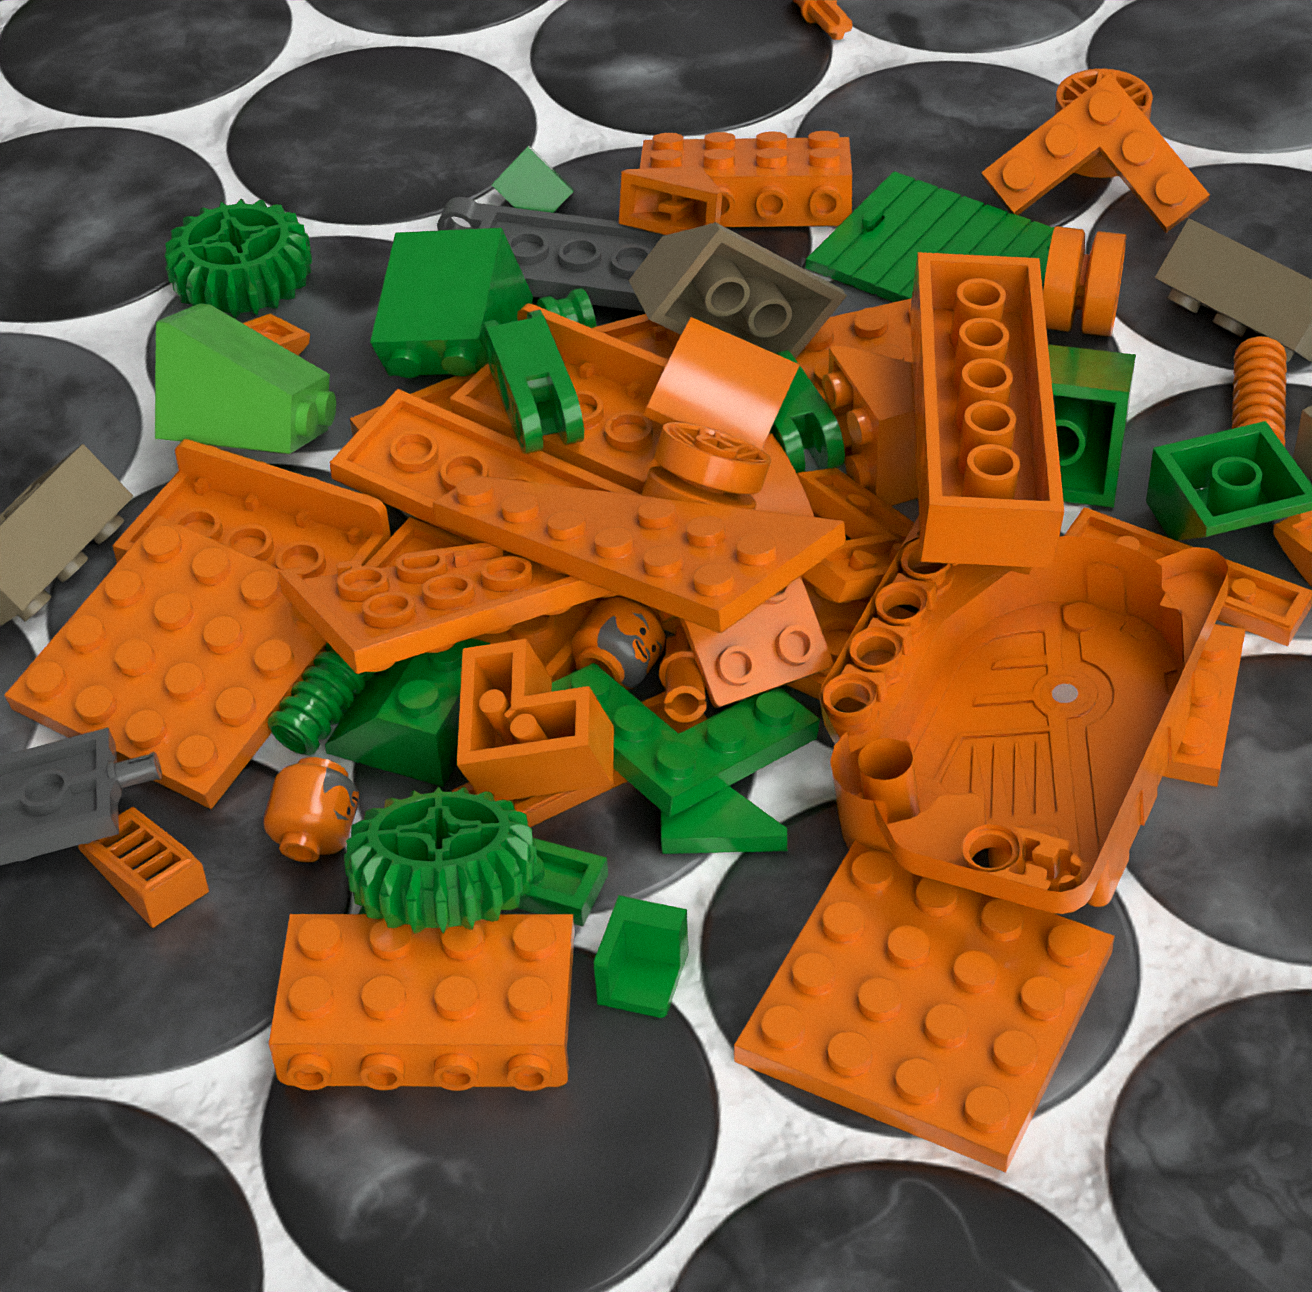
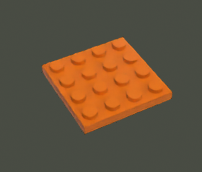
M158 515L4 696L12 710L68 738L109 728L116 745L117 762L155 752L161 765L162 779L153 781L212 809L270 736L271 730L267 723L269 716L273 712L280 711L279 705L284 697L292 696V687L296 682L303 681V673L308 667L315 666L314 659L318 653L326 651L327 641L281 593L279 569Z
M854 841L734 1044V1062L1006 1173L1112 954L1115 936L1054 913H1048L913 874L903 869L893 854L870 849Z

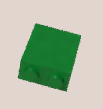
M482 228L395 233L370 340L388 376L404 378L439 374L469 376L477 373L488 363L483 344L482 322L494 319L501 325L518 321V311L526 304H532L533 295L503 229Z
M1048 345L1063 501L1114 508L1136 354Z

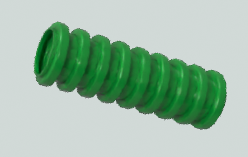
M328 643L325 646L326 651L318 653L315 657V666L308 667L304 671L303 681L294 684L291 689L292 696L284 697L279 705L280 711L273 712L267 721L273 736L283 746L298 754L310 756L317 752L320 746L319 740H325L330 735L332 730L330 725L339 723L343 716L342 711L348 710L354 702L353 696L360 695L365 688V681L371 680L376 673L363 672L356 674Z

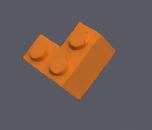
M526 638L463 648L457 766L478 794L485 791L491 792L494 800L498 801L613 785L614 726L590 686L552 692V679Z

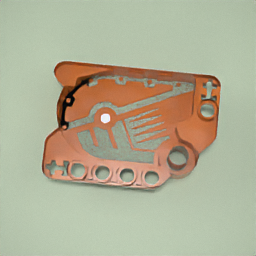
M918 516L822 684L819 693L824 725L835 744L830 764L840 827L846 846L850 849L854 841H857L870 849L893 854L902 868L913 874L1048 913L1065 914L1074 912L1085 906L1086 903L1093 907L1105 906L1111 901L1129 861V850L1141 825H1145L1158 796V785L1168 763L1172 764L1184 738L1185 725L1190 714L1191 703H1195V667L1227 598V562L1218 552L1208 548L1194 547L1184 549L1154 561L1134 549L1110 541L1088 537L1061 536L1058 540L1053 568L941 563L943 567L937 572L919 574L911 570L914 565L921 562ZM1075 602L1093 604L1101 612V622L1092 630L1079 631L1080 634L1073 633L1063 625L1064 609ZM903 604L912 605L919 609L915 615L905 619H894L886 614L889 609ZM1131 616L1144 621L1137 622L1134 625V629L1139 633L1147 631L1148 638L1140 640L1129 634L1127 631V621ZM873 650H886L894 655L890 661L880 665H868L860 660L864 654ZM850 696L861 697L869 702L863 709L852 713L840 712L833 707L839 700ZM987 848L989 868L981 867L972 860L976 853Z

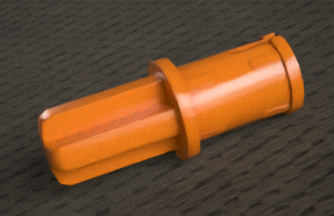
M792 0L801 8V14L810 24L816 22L833 40H841L846 32L851 31L852 20L837 5V0Z
M679 626L676 627L675 636L666 638L665 657L660 663L659 678L662 685L666 688L664 704L667 703V706H665L666 713L678 722H691L700 718L706 710L705 685L684 628Z

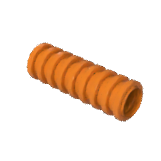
M1260 336L1249 338L1242 342L1235 350L1231 429L1266 421L1285 447L1287 354L1285 348L1277 340Z

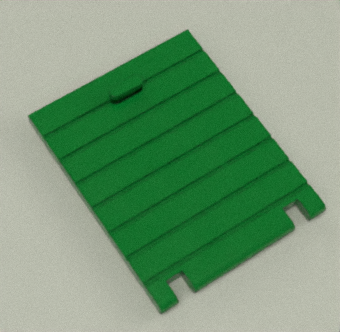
M893 171L806 258V269L826 277L830 276L834 280L850 286L853 285V287L868 293L877 294V296L889 301L898 302L912 298L918 252L1039 258L1043 287L1054 228L1036 221L1031 222L1028 218L1014 213L1009 214L1008 211L988 204L984 205L983 202L966 196L961 197L960 194L943 188L939 189L938 186L921 180L916 181L915 178Z

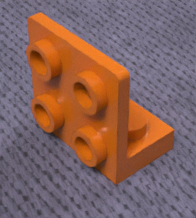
M801 576L721 634L680 618L710 701L715 708L732 704L825 671L833 665L832 657ZM657 609L662 624L679 618Z

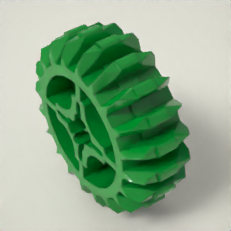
M240 199L237 204L226 205L220 201L219 207L211 210L202 207L198 217H184L183 226L172 229L171 240L165 243V260L167 264L165 267L168 281L172 283L173 290L179 295L181 303L192 304V306L209 304L222 312L231 313L235 319L243 312L251 311L257 316L259 309L265 307L278 309L280 299H295V289L305 287L306 276L311 273V247L304 225L298 222L296 213L284 212L282 205L278 204L267 207L264 200H258L254 204H246L243 199Z
M438 787L435 792L420 794L413 790L408 798L400 800L391 797L386 799L384 808L366 810L364 820H360L351 826V838L346 840L347 853L344 854L345 872L348 877L349 889L353 892L354 903L365 907L368 918H384L388 928H397L407 924L411 926L414 933H419L425 928H439L444 934L448 927L461 925L469 930H473L475 921L481 919L491 922L498 921L501 910L519 908L520 897L531 893V882L535 877L534 865L537 864L536 841H532V828L528 826L527 815L516 811L512 801L504 799L495 801L493 794L486 791L477 795L469 794L466 787H462L456 792H443Z

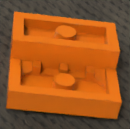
M690 317L643 416L663 425L670 422H680L708 427L738 437L762 450L800 364Z

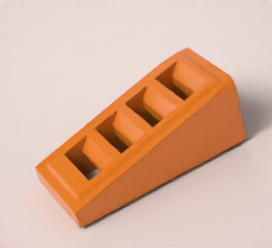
M131 807L118 815L119 834L98 839L88 844L78 845L79 850L151 928L156 927L209 892L202 863L185 846L135 807ZM141 842L144 843L142 846L127 854L123 858H118L119 856L129 851L133 847L137 846ZM155 855V857H153L152 859H150V860L147 861L146 863L142 864V865L139 866L138 868H136V869H134V870L132 869V868H134L135 866H137L138 864H140V863H142L143 861H145L146 859H148V858H150L151 856ZM164 867H167L166 870H164L163 872L159 873L158 875H156L155 877L151 878L150 880L146 881L147 878H149V877L152 876L153 874L157 873L158 871H160V870L163 869Z

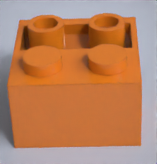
M844 345L829 347V370L827 374L823 375L822 384L828 406L834 413L841 429L845 449L844 464L847 475L890 506L917 499L918 481L913 363Z

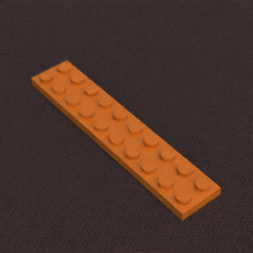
M397 389L329 462L333 480L377 498L390 506L474 544L485 542L436 524L433 502L455 489L461 481L476 475L641 496L639 493L545 452L537 451L524 454L517 440L400 389ZM801 576L834 665L872 597L852 600L844 604L830 602L820 597L814 591V585ZM898 606L889 609L886 613L887 616L894 619H905L915 615ZM651 607L662 628L676 635V627L682 626L680 618L662 624L657 609ZM873 650L864 654L860 660L868 665H880L890 661L894 655L886 650ZM832 667L785 685L820 700L821 686ZM850 696L839 700L834 707L847 713H852L863 709L869 702L861 697Z

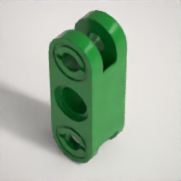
M530 311L527 313V319L501 325L494 319L482 322V337L488 365L522 452L528 454L542 451L543 436L559 433L565 445L584 441V423L579 400L542 311Z
M789 350L775 353L798 363ZM799 365L770 433L773 434L783 448L796 473L805 472V449L809 451L821 469L843 466L845 449L838 421Z

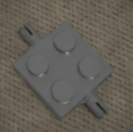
M104 728L0 756V866L16 861H25L35 856L80 844H88L98 839L119 834L118 802L122 792L126 787L162 779V770L157 754L151 752L147 755L117 762L115 741L109 728Z

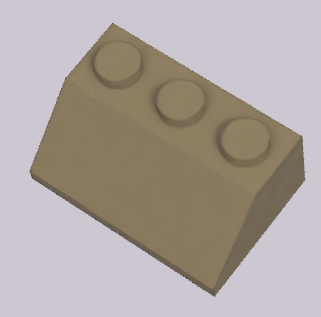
M1189 218L1155 276L1157 280L1171 288L1167 299L1195 314L1201 305L1216 312L1217 314L1212 322L1240 338L1243 337L1248 329L1262 337L1277 340L1285 348L1287 354L1286 362L1288 363L1294 354L1312 362V279Z
M716 222L662 236L628 280L648 319L680 335L683 333L690 317H693L772 353L789 350L795 359L847 296L843 289Z
M81 444L34 480L0 514V626L17 615L25 622L36 614L52 597L45 588L53 579L57 577L63 583L88 560L82 549L92 539L98 545L101 544L125 521L118 512L134 496L84 444Z

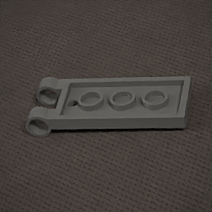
M455 197L446 203L437 223L438 231L502 228L533 297L543 298L552 296L558 300L566 298L571 290L583 288L589 296L592 305L645 312L628 280L661 237L665 235L621 225L619 221L481 204L466 197ZM451 217L462 218L465 221H467L471 227L461 226L457 224Z

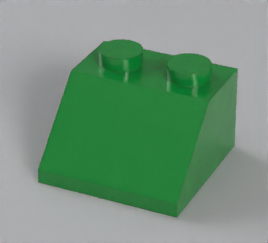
M1263 421L1154 447L1146 503L1168 537L1177 541L1212 536L1312 511V484L1268 423Z
M470 638L455 643L452 648L446 651L419 654L397 661L392 667L376 672L371 680L365 681L364 690L360 695L355 696L352 706L345 712L325 743L326 754L444 787L457 765L463 648L491 643Z

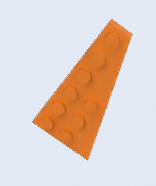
M477 475L461 481L455 489L433 502L436 524L720 634L846 543L845 523L842 520Z
M488 543L404 553L397 558L396 566L385 568L362 566L360 560L336 563L337 574L303 579L301 568L278 571L281 593L356 674L383 671L392 667L397 661L426 652H443L452 648L455 643L485 633H502L511 629L514 624L542 615L562 614L573 605L598 597H615L619 595L519 555L503 551V549Z

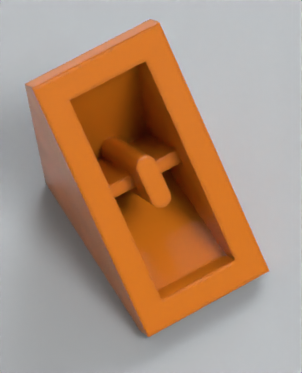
M701 167L626 169L621 172L619 224L663 235L715 222L720 224L722 190Z

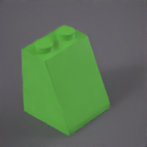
M197 304L156 321L155 439L180 442L184 439H189L206 445L291 454L328 431V426H331L334 421L336 397L334 392L329 391L330 374L214 306Z

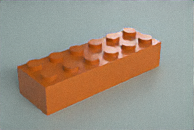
M918 252L910 316L921 562L1053 568L1064 516V502L1039 258Z

